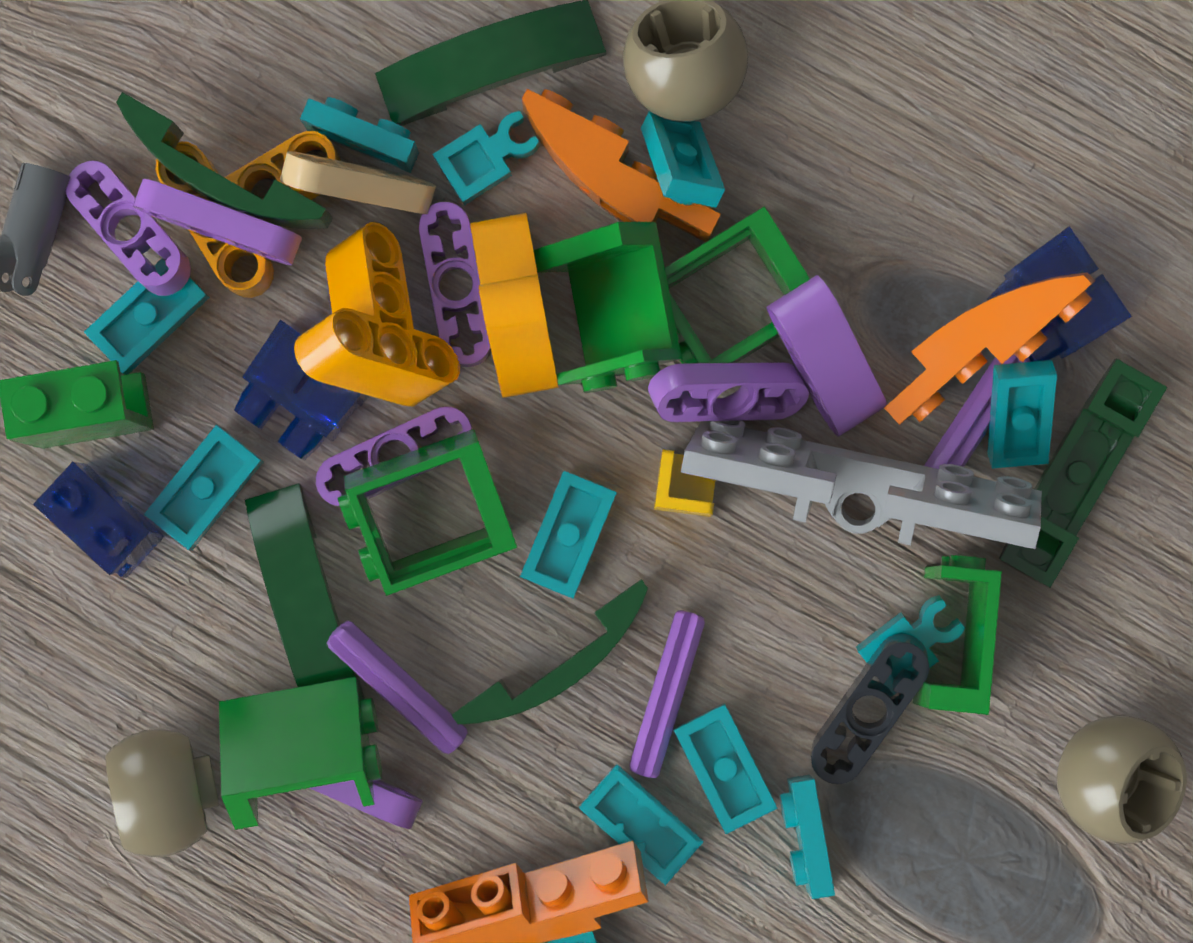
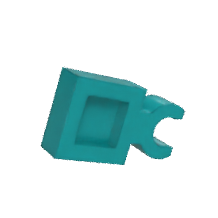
M520 111L512 112L505 116L499 124L498 133L490 138L482 125L479 124L432 154L464 206L512 176L509 167L505 163L510 157L517 159L527 158L533 155L540 147L536 136L522 144L515 143L510 139L509 136L512 129L524 122V117Z
M938 595L928 599L922 605L919 619L913 624H910L903 613L900 612L858 644L856 649L867 663L879 645L888 637L896 634L911 635L925 646L928 654L929 668H931L939 660L930 647L936 642L949 643L956 640L964 632L965 627L958 618L946 627H937L933 624L935 614L947 606L941 596ZM906 652L901 658L894 655L889 657L892 661V672L884 685L894 695L897 692L893 691V680L902 669H907L911 672L915 670L912 664L913 654Z

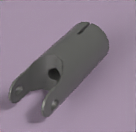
M30 163L21 164L0 236V291L10 292L14 290L22 296L31 295L36 291L42 270L47 264L67 198L66 187L70 176ZM4 273L9 275V280L6 283L2 281ZM25 277H28L30 281L27 287H24L22 284V280Z

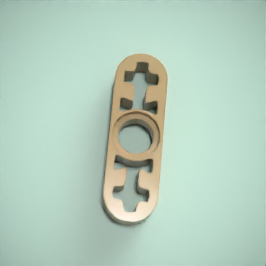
M287 151L280 177V182L304 191L420 214H428L436 188L435 184L413 176L293 151Z

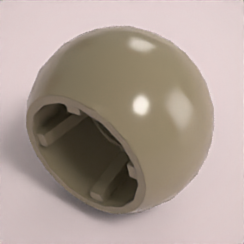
M663 0L646 9L636 19L628 32L623 50L625 78L637 100L653 114L679 122L695 121L712 116L724 109L737 96L746 77L748 48L743 31L729 11L712 0Z
M1127 715L1101 717L1082 727L1066 745L1057 771V789L1060 800L1073 822L1094 838L1116 844L1143 842L1162 832L1176 816L1182 804L1187 784L1184 760L1173 740L1163 730L1149 721Z
M166 729L143 730L129 735L108 751L105 755L107 776L116 824L124 850L135 855L151 858L170 856L186 850L203 837L207 832L204 809L219 806L209 755L194 758L190 738L180 732Z

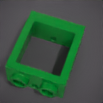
M765 206L665 267L668 288L670 289L749 240L783 295L807 282L810 278ZM670 294L677 336L680 341L679 346L682 359L679 361L681 364L738 363L780 337L773 322L711 359Z
M474 429L344 476L346 494L338 497L342 514L349 530L360 527L367 545L364 548L358 549L363 568L369 582L380 579L386 596L518 548ZM460 458L485 528L392 562L366 492Z

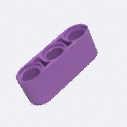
M818 275L766 307L818 411L837 437L884 409L887 402L837 300Z

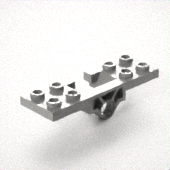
M741 420L701 421L684 452L681 473L796 497L797 501L793 516L795 521L806 523L812 502L815 501L824 503L832 518L834 517L844 530L855 534H864L877 527L879 528L891 518L902 520L898 543L911 546L916 523L1036 549L1041 528L1042 491L1032 489L1031 483L1016 477L1001 476L997 478V481L974 477L972 470L959 465L942 464L939 466V469L801 440L802 435L790 429L770 428L768 432L745 428V423ZM854 493L867 495L873 500L875 513L865 520L852 519L843 509L844 499Z

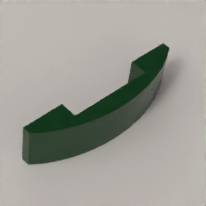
M583 0L540 9L472 30L410 55L376 72L375 75L391 121L402 126L446 111L447 104L552 68L553 73L605 56L606 50L589 1Z
M123 92L116 101L125 120L145 147L174 176L209 201L280 227L327 229L333 218L326 208L277 180H274L262 200L175 150L184 133L172 120Z
M1114 359L1073 421L1034 490L1042 491L1041 528L1036 549L1006 543L999 556L1000 560L1051 588L1079 540L1077 534L1133 438L1140 436L1168 387L1121 360Z
M298 483L246 499L245 505L260 569L297 687L356 677L362 697L365 699L358 675L332 652L327 645L329 637L340 626L314 540L317 537L301 484Z
M640 579L594 612L607 632L516 697L513 696L503 680L500 679L454 712L452 717L456 723L475 724L513 716L556 697L577 683L610 653L632 624L648 590L643 580Z

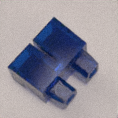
M1069 226L1004 275L1006 280L986 299L988 301L997 295L1023 285L1057 276L1086 272L1091 275L1099 268ZM1103 274L1094 279L1095 282L1085 290L1092 300L1075 316L1065 323L1057 315L1041 329V332L1048 340L1028 357L1030 362L1051 360L1058 355L1063 359L1132 317Z
M280 319L242 376L249 384L242 392L234 411L262 430L278 406L284 407L295 415V418L277 442L300 459L306 460L320 447L325 438L332 442L336 439L345 422L359 405L362 406L369 396L319 382L309 377L298 364L294 353L295 342L301 334Z
M72 462L33 504L109 576L117 573L120 577L127 578L165 537L129 502L122 501L123 497L86 463Z

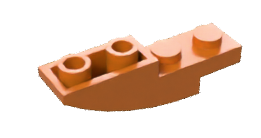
M526 89L522 97L523 110L536 136L554 162L593 202L620 222H656L657 218H660L704 242L711 239L721 214L712 210L713 207L695 203L683 205L664 197L653 168L634 161L631 167L623 164L629 153V141L621 137L624 133L621 127L597 115H594L591 121L571 111L574 105L569 100L553 91L543 89L541 95Z
M1086 272L1057 276L1029 283L997 295L961 314L938 329L911 351L926 370L887 404L884 409L899 425L911 415L920 423L946 400L938 391L953 377H956L964 384L988 362L981 353L986 348L1001 364L1007 361L1013 354L1023 362L1048 340L1041 332L1042 328L1057 315L1067 323L1092 300L1085 290L1095 280Z
M630 841L524 873L517 863H513L409 895L412 941L413 943H542L601 929L600 916L649 902L641 851L634 841Z

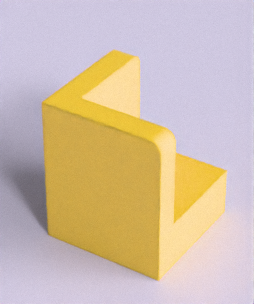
M663 449L660 458L654 509L711 517L714 509L713 497L716 480L681 473L684 455L674 454L672 450Z

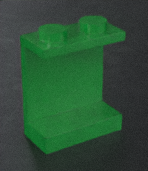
M616 222L534 250L538 273H569L586 364L583 367L558 373V385L582 383L584 393L603 391L617 387L616 377L625 375L626 381L652 378L660 371L659 365L682 359L656 222Z
M117 360L0 380V401L6 439L45 449L154 430L145 374L138 372L121 375L119 361Z
M950 555V557L941 556V566L925 567L924 578L969 583L960 685L924 682L914 696L913 704L928 709L989 715L1002 571L985 570L986 558Z
M356 677L219 701L221 797L235 830L258 826L257 797L350 780L355 782L363 807L375 805L373 781L382 779V766L378 747L376 744L370 745L369 734L378 732L377 713L373 698L363 699Z

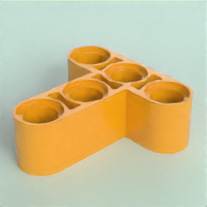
M304 131L294 135L224 178L251 193L254 185L260 180L273 179L280 182L287 151L306 154L311 150H322L327 153L328 159L341 161L335 147L325 135L316 131ZM184 141L178 142L175 150L219 174L214 164L196 145ZM156 159L155 171L161 184L206 199L186 184H176L174 175ZM286 185L310 200L320 195ZM189 230L217 278L234 294L244 298H254L262 295L269 289L274 279V268L270 259ZM243 256L256 257L258 270L255 276L246 282L233 281L231 271L234 262Z
M527 213L470 223L480 280L479 293L502 398L559 388Z
M370 222L330 249L325 258L332 314L297 338L294 353L302 370L309 377L319 382L411 407L457 380L460 374V364L453 348L438 336L416 330L413 327L402 251L394 234L386 226L377 222Z

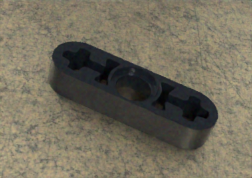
M896 634L888 637L879 645L813 740L811 763L813 770L822 780L831 784H844L856 778L924 684L929 673V661L926 648L921 641L911 635ZM906 652L913 654L912 664L915 670L911 672L907 669H902L893 680V691L900 694L894 696L891 690L884 685L892 672V661L889 657L894 655L901 658ZM876 676L880 682L871 679ZM864 696H875L885 703L887 710L879 721L866 723L854 715L852 708L855 702ZM844 722L848 729L855 734L847 747V758L850 761L847 763L839 759L834 765L827 763V750L825 748L829 747L836 750L840 747L846 738V727L840 725V723ZM860 737L865 738L867 740L864 742L860 739Z

